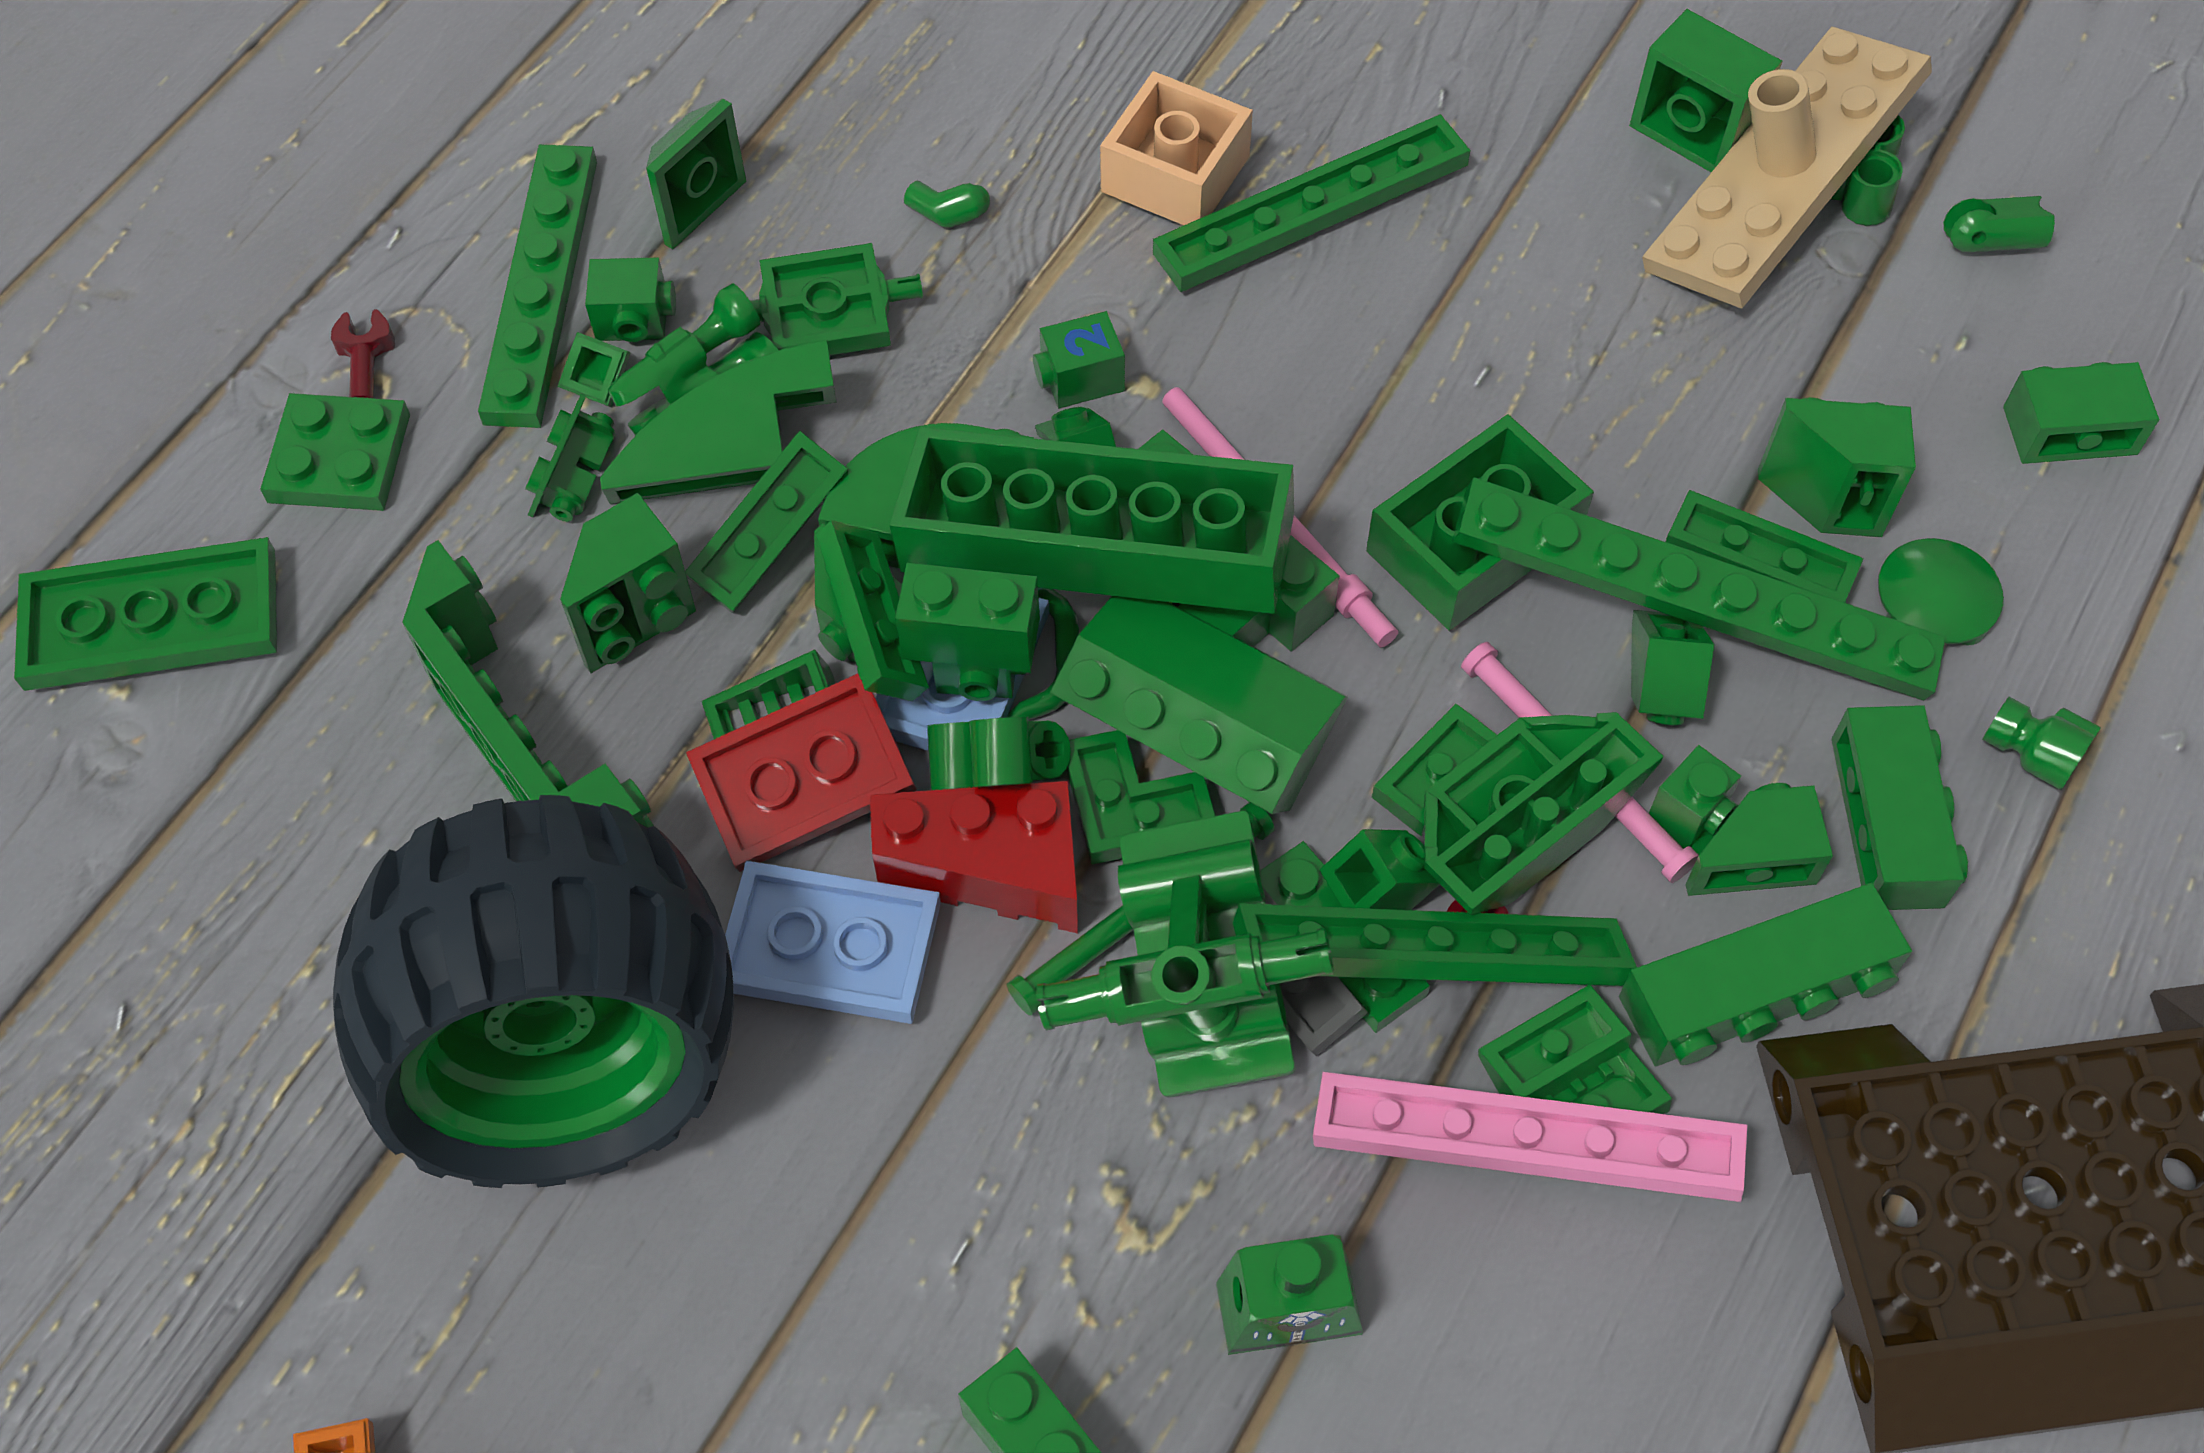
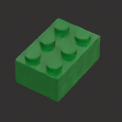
M1509 414L1502 417L1372 510L1366 552L1448 631L1452 630L1533 570L1452 542L1466 487L1473 477L1584 515L1588 514L1594 491Z

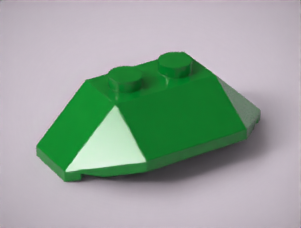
M1617 712L1597 713L1596 717L1577 715L1520 717L1425 790L1424 868L1470 915L1510 905L1599 834L1660 765L1664 756Z

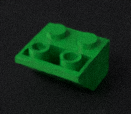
M1813 397L1803 399L1785 398L1758 467V480L1820 533L1882 537L1916 468L1911 407L1885 405L1879 402L1825 401Z
M639 493L634 494L583 524L560 600L583 663L588 671L593 673L606 664H614L623 660L631 653L633 648L660 632H669L677 628L687 616L696 612V607L678 543Z

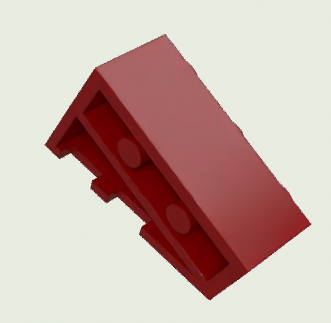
M1068 781L870 795L872 857L877 882L939 892L941 903L958 906L960 901L997 910L998 916L1018 920L1019 915L1057 923L1059 930L1078 934L1077 892Z

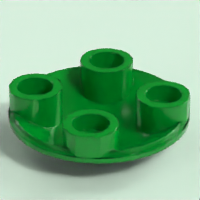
M1925 538L1905 543L1896 548L1886 558L1878 576V592L1881 602L1888 612L1886 617L1945 636L1944 644L1961 643L1963 645H1975L1981 642L1987 632L1995 625L2002 612L2003 589L1994 569L1978 553L1953 541Z

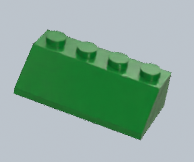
M1112 596L1077 636L1050 691L1051 694L1271 814L1291 810L1348 696L1169 602Z

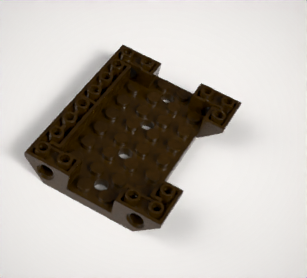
M2204 984L2154 990L2149 996L2163 1032L1934 1062H1931L1893 1024L1761 1040L1757 1043L1756 1048L1792 1175L1811 1173L1844 1288L1845 1296L1831 1311L1870 1453L1908 1452L2204 1411ZM2173 1158L2185 1163L2195 1176V1189L2184 1190L2173 1185L2164 1174L2162 1167L2163 1159ZM2033 1176L2048 1182L2057 1196L2056 1208L2045 1209L2033 1204L2024 1193L2023 1178ZM1898 1195L1907 1199L1916 1210L1917 1225L1905 1228L1893 1224L1882 1210V1197Z

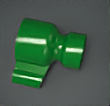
M2009 696L1982 740L2002 751L2008 749L2017 751L2020 755L2021 766L2025 771L2062 790L2101 727L2066 708L2060 709L2053 716L2037 719L2032 716L2030 707Z

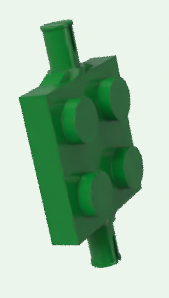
M867 243L759 260L763 283L759 292V299L750 301L759 316L760 322H764V327L771 335L772 342L778 350L827 340L829 355L891 346L887 322L890 309L889 302L915 298L922 299L923 292L919 274L885 280L883 272L876 264L873 244Z

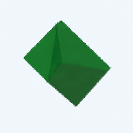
M720 99L688 113L651 147L646 170L664 244L672 250L747 182L732 103L725 99Z

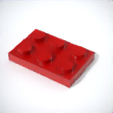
M858 673L686 752L733 865L739 872L744 870L746 861L761 863L869 813L871 794L917 791L873 692L865 691Z

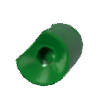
M2041 196L1996 199L1971 198L1955 204L1947 212L1943 225L1944 231L1950 237L1953 246L1962 252L2045 248L2049 245L2054 232L2055 216L2040 206Z

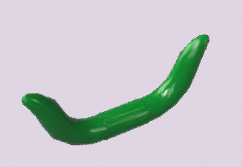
M1054 589L1039 590L1038 597L1049 600V614L1054 620L1056 676L1046 690L1020 701L1008 713L1007 717H1028V720L1056 711L1066 702L1051 694L1050 691L1080 633L1077 615L1066 597Z

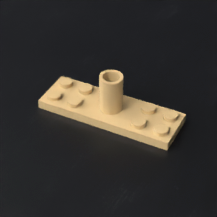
M1831 26L1795 71L1778 69L1758 77L1752 83L1748 92L1752 124L1642 256L1645 272L1742 309L1932 73L1931 56Z

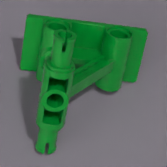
M1238 811L1123 835L1119 841L1123 865L1118 866V883L1125 915L1129 924L1134 929L1138 955L1106 961L1105 966H1100L1099 974L1051 984H1037V1000L1044 1001L1045 1004L1038 1007L1044 1029L1047 1031L1058 1026L1107 1017L1110 1023H1117L1118 1026L1141 1022L1148 1052L1155 1060L1160 1092L1168 1098L1293 1074L1296 1070L1281 983L1325 974L1326 976L1334 975L1333 959L1329 957L1331 949L1325 928L1317 929L1315 932L1261 942L1259 935L1252 936L1251 933L1236 936L1232 922L1239 903L1266 904L1249 814L1246 811Z

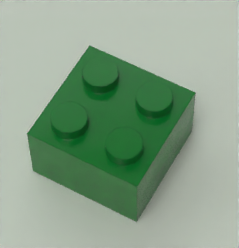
M1686 9L1649 47L1629 126L1707 171L1712 172L1752 124L1748 98L1750 86L1761 75L1780 69L1783 61Z

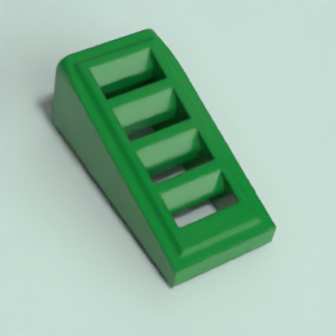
M814 649L701 702L713 738L716 739L735 730L729 711L739 708L746 725L759 719L754 703L764 701L767 713L770 714L783 708L779 698L781 695L789 693L791 702L794 703L807 697L804 688L814 686L815 691L818 692L836 684L829 665Z

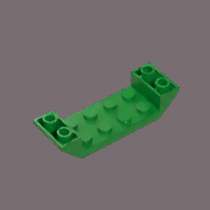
M439 540L428 545L402 623L433 688L515 801L539 800L540 795L569 796L572 802L598 807L603 803H607L629 811L633 818L646 828L653 826L654 824L647 816L651 812V808L640 789L630 778L620 783L606 763L568 786L550 760L545 763L541 762L533 750L537 747L524 723L516 714L508 717L500 705L503 703V699L488 674L483 669L475 672L471 666L498 650L489 628L490 625L497 622V619L489 604L479 592L483 588L479 577L464 556L453 560Z

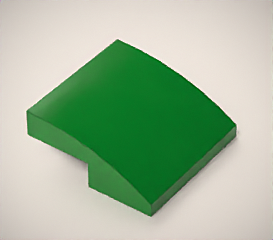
M1590 984L1478 1049V1057L1499 1094L1666 1114L1670 1111L1672 1097L1630 1049L1632 1033Z

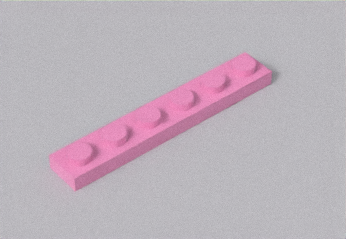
M1323 1072L1313 1130V1141L1315 1147L1741 1202L1744 1192L1747 1125Z

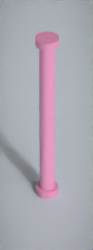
M1483 642L1475 647L1462 662L1461 668L1471 678L1478 676L1519 718L1552 716L1496 659L1498 651L1489 642ZM1633 797L1616 814L1615 817L1664 866L1661 873L1670 883L1678 881L1694 867L1699 855L1691 846L1683 849Z

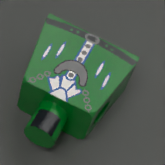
M1331 1234L1242 1248L1236 1251L1216 1282L1228 1355L1363 1334L1350 1265L1341 1235Z

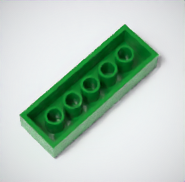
M919 427L889 526L900 571L904 573L907 563L1029 575L1037 576L1038 588L1275 614L1294 518L1293 465Z

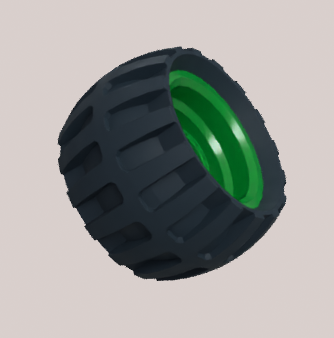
M540 795L539 800L504 803L503 798L473 804L471 811L458 814L444 821L438 817L415 829L410 840L397 851L389 849L374 866L351 909L337 954L333 986L334 1026L341 1061L348 1082L370 1125L381 1141L395 1155L404 1153L411 1158L418 1169L439 1178L448 1175L470 1180L473 1186L502 1188L503 1184H537V1188L563 1185L566 1184V1180L598 1172L602 1176L627 1167L628 1161L652 1149L659 1151L678 1138L680 1129L691 1118H699L712 1098L727 1056L734 1010L733 973L724 930L707 890L680 850L654 825L646 828L638 823L627 810L607 803H603L598 807L572 802L569 796Z

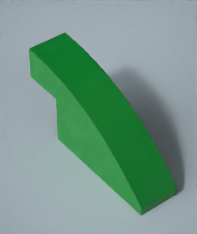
M827 340L784 348L743 362L708 379L670 404L636 434L600 477L601 490L610 504H617L636 493H639L643 500L756 484L784 450L778 411L837 403Z

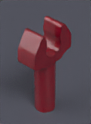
M377 309L372 311V326L366 334L356 335L355 327L348 312H344L331 330V341L337 354L350 357L349 397L373 398L374 358L395 348V337L390 325Z

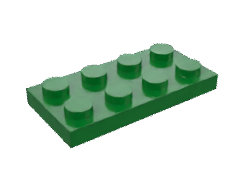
M268 537L19 574L14 679L24 691L277 653L275 549Z

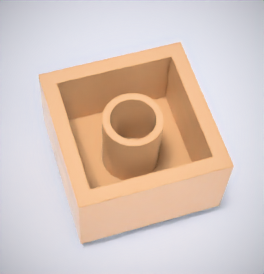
M1152 71L1100 145L1101 192L1182 225L1211 214L1250 157L1253 110Z

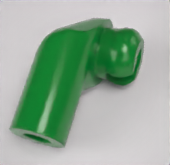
M916 180L907 188L904 195V204L941 227L953 228L975 220L987 212L990 206V195L983 186L971 183L961 184L942 192H937L921 181Z

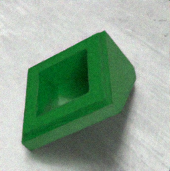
M577 332L557 387L578 395L582 393L588 399L612 407L613 400L608 392V388L624 373L631 352Z

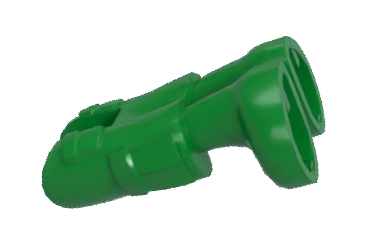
M731 283L719 290L714 299L713 312L697 330L691 333L681 327L677 328L658 343H655L645 353V358L624 372L610 385L608 392L616 406L628 404L659 386L665 398L636 415L628 423L635 436L670 404L708 379L743 362L778 351L769 338L759 332H754L741 340L723 357L707 366V353L731 339L749 334L760 326V319L754 306L737 285Z

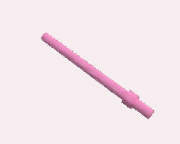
M1175 387L1166 393L1162 400L1163 405L1209 456L1244 460L1181 388ZM1294 515L1290 535L1340 575L1335 607L1345 618L1353 617L1380 648L1390 644L1398 635V630L1371 601L1373 593L1356 574L1348 575Z

